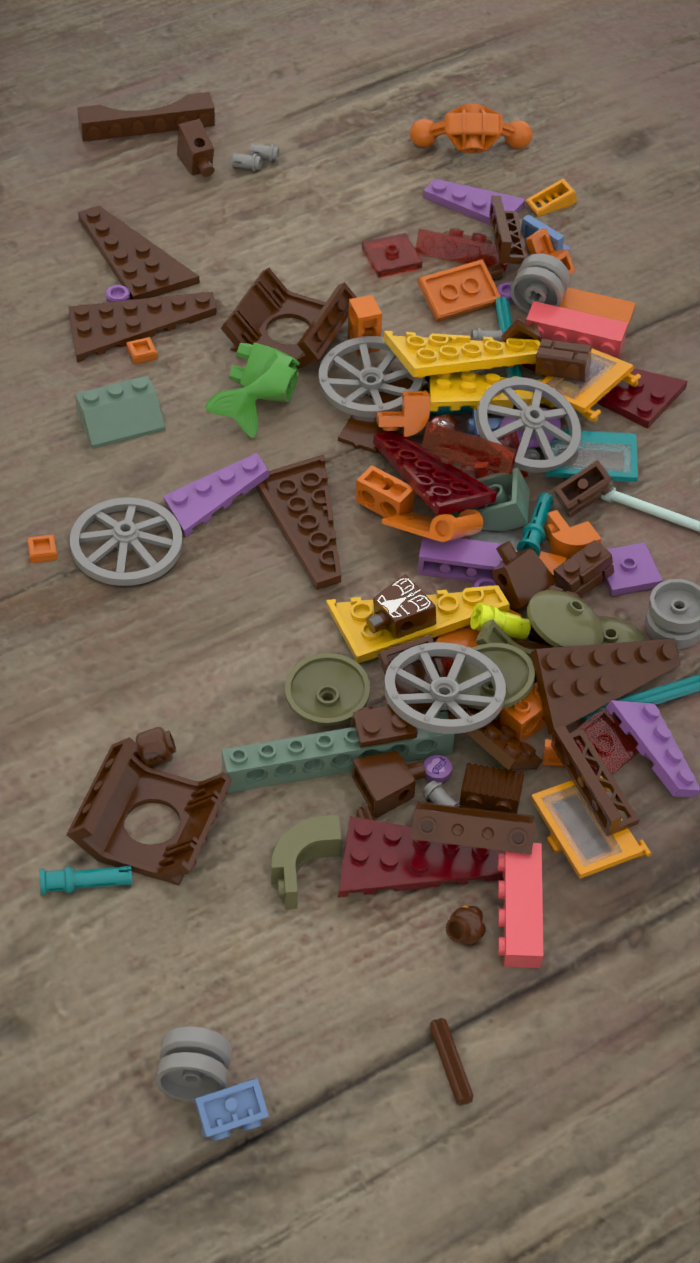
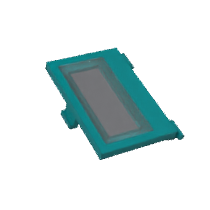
M561 429L563 432L569 435V430ZM581 431L580 443L572 458L562 467L545 472V477L571 478L598 460L613 481L637 482L636 434ZM557 438L549 443L555 457L563 453L568 446Z

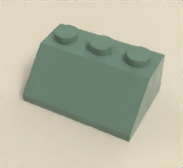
M148 375L75 393L77 417L92 449L165 431L158 397Z

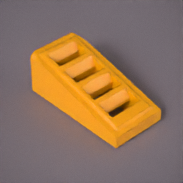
M563 178L526 199L525 203L539 217L577 203L576 191ZM539 203L541 207L538 208L535 204Z

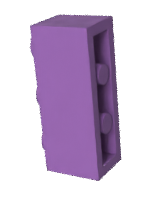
M422 537L417 575L476 582L481 578L494 579L492 569L501 563V557L496 548L502 544L464 538L439 542Z

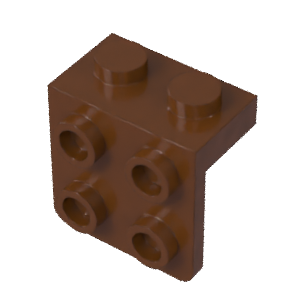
M389 704L379 708L364 707L353 712L351 727H355L360 748L417 738V728L400 718Z

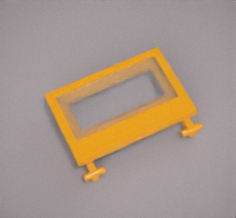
M592 349L591 364L585 381L547 376L541 382L561 393L572 407L589 421L596 422L601 411L599 409L593 411L590 408L622 380L631 386H637L641 375L637 374L635 376L630 374L633 371L634 365Z
M573 780L531 795L533 804L551 832L550 836L547 837V842L554 853L563 851L579 879L644 855L649 857L652 854L643 840H639L637 843L629 828L607 836ZM604 787L606 792L610 790L609 788Z

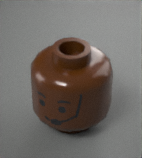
M155 727L136 735L135 742L138 745L133 755L145 765L154 768L172 761L173 753L177 752L170 731L165 732L163 728Z

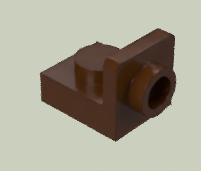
M516 319L502 335V340L506 342L508 338L539 341L541 335L538 324L532 322L530 325H527Z

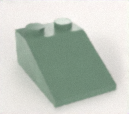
M519 468L476 479L497 492L496 502L485 504L482 507L469 508L476 509L482 515L483 527L481 530L504 532L528 525L530 489ZM453 512L449 514L457 518L461 512Z

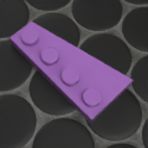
M434 179L423 190V198L490 226L489 211L492 195L501 196L504 211H517L519 213L525 207L526 201L524 198L440 179Z
M255 453L164 495L163 498L170 512L177 519L185 537L193 532L192 528L199 523L205 524L212 519L211 515L221 507L223 509L227 508L232 504V499L239 494L245 495L268 478L269 472L258 453Z
M611 700L606 706L607 711L610 715L616 714L622 721L619 726L626 735L631 733L638 742L636 749L642 756L652 760L654 763L653 771L672 796L696 798L700 793V786L656 705L652 703Z

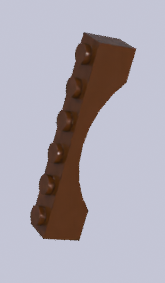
M210 92L187 94L170 105L150 110H118L102 105L77 107L78 125L83 142L177 131L179 124L200 119L204 127L215 126V107Z

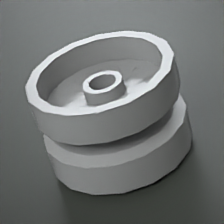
M540 253L526 257L520 264L517 275L511 284L510 294L513 302L526 313H529L533 301L560 307L569 286V271L562 261L552 255Z
M669 579L659 583L652 590L645 626L647 633L653 640L675 638L677 649H686L700 641V586L684 579Z
M188 1026L168 1031L163 1036L161 1042L160 1062L158 1063L155 1077L156 1086L162 1093L171 1098L195 1103L193 1098L227 1088V1069L230 1066L232 1045L226 1037L206 1028Z

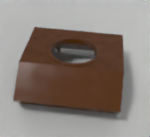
M268 267L260 273L220 329L233 343L230 350L237 352L240 343L266 345L294 357L300 362L299 366L296 365V368L300 369L321 358L348 318L349 299L357 297L345 282L336 287L327 302L293 293L282 284ZM295 318L307 323L309 328L298 344L286 345L275 342L268 336L266 332L268 326L278 319Z
M128 737L111 745L66 835L98 862L115 867L131 866L132 872L180 885L184 874L191 872L197 863L196 857L207 841L206 835L218 817L217 811L228 795L227 789L232 779L225 773H221L203 781H194L148 767L133 755L138 744ZM160 803L170 807L177 813L180 819V826L176 834L163 843L143 844L135 841L127 834L124 823L128 814L140 805Z

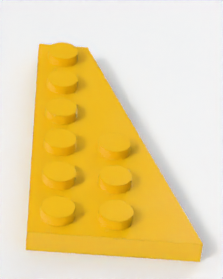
M384 331L383 333L384 342L409 373L417 378L438 374L447 375L454 372H470L471 370L478 369L489 370L502 366L513 367L526 363L535 364L536 354L540 347V342L532 339L508 338L506 342H499L493 340L492 337H483V341L470 340V336L432 333L427 338L417 336L415 332H406V336H393V331Z
M472 371L454 372L447 375H430V411H438V406H450L449 409L454 411L460 410L462 406L469 405L477 410V406L487 389L496 382L507 378L492 373L487 375L475 374ZM566 382L554 388L572 397L579 392L578 386ZM513 390L528 406H531L533 392ZM504 393L495 396L489 403L513 409V403ZM541 396L540 403H544L548 407H556L552 402Z
M498 585L465 588L463 592L447 593V590H437V594L426 595L436 605V624L398 639L394 638L386 628L375 634L368 628L366 619L374 615L373 600L361 601V597L351 598L350 602L336 603V599L326 600L327 609L358 664L378 657L377 654L379 652L390 649L396 644H404L430 634L434 638L470 625L473 609L479 602L490 605V607H497L501 612L510 611V604Z

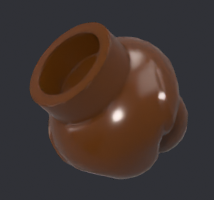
M463 906L456 909L446 923L448 937L454 942H461L465 945L478 942L486 932V926L482 922L483 913L481 909L476 906Z

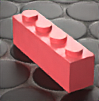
M533 301L526 318L527 325H530L532 322L538 324L541 335L539 341L548 339L555 342L562 341L591 345L592 349L619 359L628 326L627 322Z
M533 843L532 854L509 851L498 853L497 870L503 871V881L498 880L497 889L498 899H503V909H498V927H503V937H498V956H503V967L541 968L543 960L542 843Z

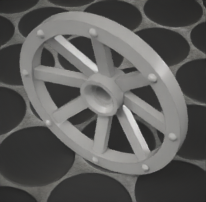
M379 336L358 337L338 344L325 355L319 367V386L326 400L337 409L359 417H376V412L401 411L402 391H421L424 378L415 377L410 389L389 385L388 383L409 377L411 374L405 368L384 376L396 355L384 342L383 337ZM368 348L389 351L378 368L371 367ZM360 350L364 369L360 372L341 357L350 352ZM335 364L356 380L328 378V373L332 365ZM332 387L358 389L346 398H343ZM379 392L401 397L383 404ZM364 395H371L374 405L358 404L355 402Z
M522 377L503 379L487 389L477 406L476 425L484 444L501 461L514 468H519V470L534 473L556 470L572 458L579 446L581 427L574 408L561 393L543 382ZM513 390L533 392L531 406H528ZM504 393L519 410L489 403L495 396ZM541 396L552 402L558 409L542 411L539 408ZM487 413L517 420L492 432L488 423ZM564 417L569 428V435L546 420ZM519 429L523 435L517 453L514 454L497 439ZM543 430L567 444L566 450L555 457ZM532 435L536 436L546 460L524 458Z
M129 497L110 499L92 506L76 520L70 533V550L76 565L89 577L110 585H139L159 578L175 565L182 551V531L175 516L155 502ZM127 510L125 519L119 522L106 515L112 512ZM136 511L155 517L137 524L133 523ZM96 519L111 528L110 530L83 533ZM165 524L170 530L173 539L142 531ZM109 539L88 558L85 557L80 548V542ZM139 541L170 548V550L157 563ZM112 549H119L116 572L105 570L95 565ZM134 549L149 568L135 572H125L127 552Z
M434 642L411 647L396 656L387 668L384 692L392 710L409 724L430 732L458 734L479 729L496 718L504 704L506 684L500 669L482 653L459 644ZM444 656L455 658L447 677H439L430 657ZM420 659L431 684L406 672L403 668ZM464 661L473 664L484 672L459 685L456 682ZM398 678L424 693L398 694L395 680ZM489 681L492 682L495 692L494 697L463 694ZM432 703V706L424 715L407 704ZM458 704L486 706V708L473 716H469ZM441 710H450L457 719H439L436 716Z

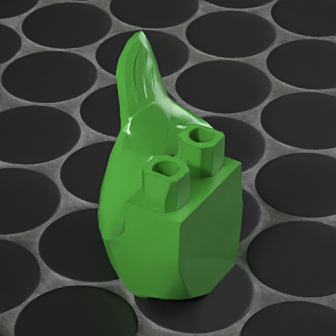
M240 343L236 356L248 361L245 369L233 365L229 378L240 384L242 388L216 393L206 403L205 408L213 414L234 418L241 429L248 436L254 438L258 430L256 400L263 399L279 403H289L299 376L296 365L299 366L300 362L273 347L258 343L253 345Z

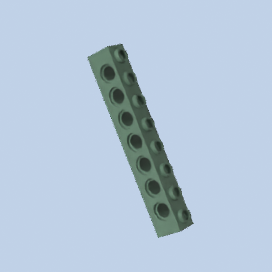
M447 711L439 712L436 716L439 719H449ZM355 727L222 749V773H225L232 779L227 789L228 793L352 772L354 759L393 751L399 752L405 763L427 759L433 755H452L455 734L435 733L417 728V738L360 748Z

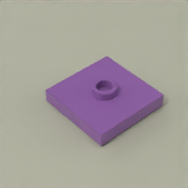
M645 542L607 549L612 554V564L614 565L615 572L607 579H604L611 596L653 589L663 582Z

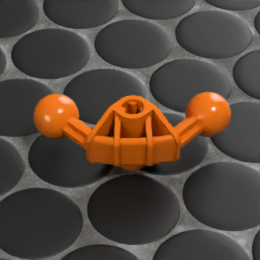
M480 104L459 106L445 115V120L437 123L429 119H419L410 128V139L418 147H430L436 142L438 136L446 134L458 151L468 154L487 151L501 135L504 136L506 143L514 149L525 148L530 144L533 137L532 129L527 122L515 120L508 124L503 122L500 113Z

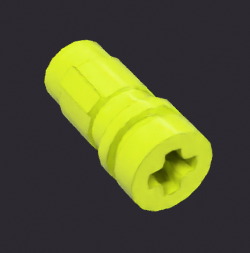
M480 602L473 609L470 620L472 629L481 631L483 624L493 619L510 638L524 641L529 635L531 629L529 619L505 611L501 612L497 607H490V605Z

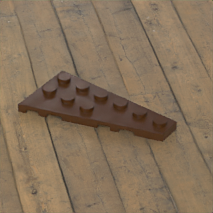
M101 206L78 212L79 221L121 285L127 287L130 291L131 300L152 298L200 284L199 275Z
M213 292L68 306L77 363L85 360L87 355L96 353L97 356L104 354L107 348L113 346L124 347L126 342L153 337L157 331L166 329L167 332L174 330L177 324L183 322L191 324L216 315Z
M323 454L268 471L269 477L255 487L315 589L319 590L340 583L341 569L333 524L334 519L325 467V455Z
M675 638L543 648L531 652L549 735L554 733V729L573 723L608 704L611 700H616L681 665Z

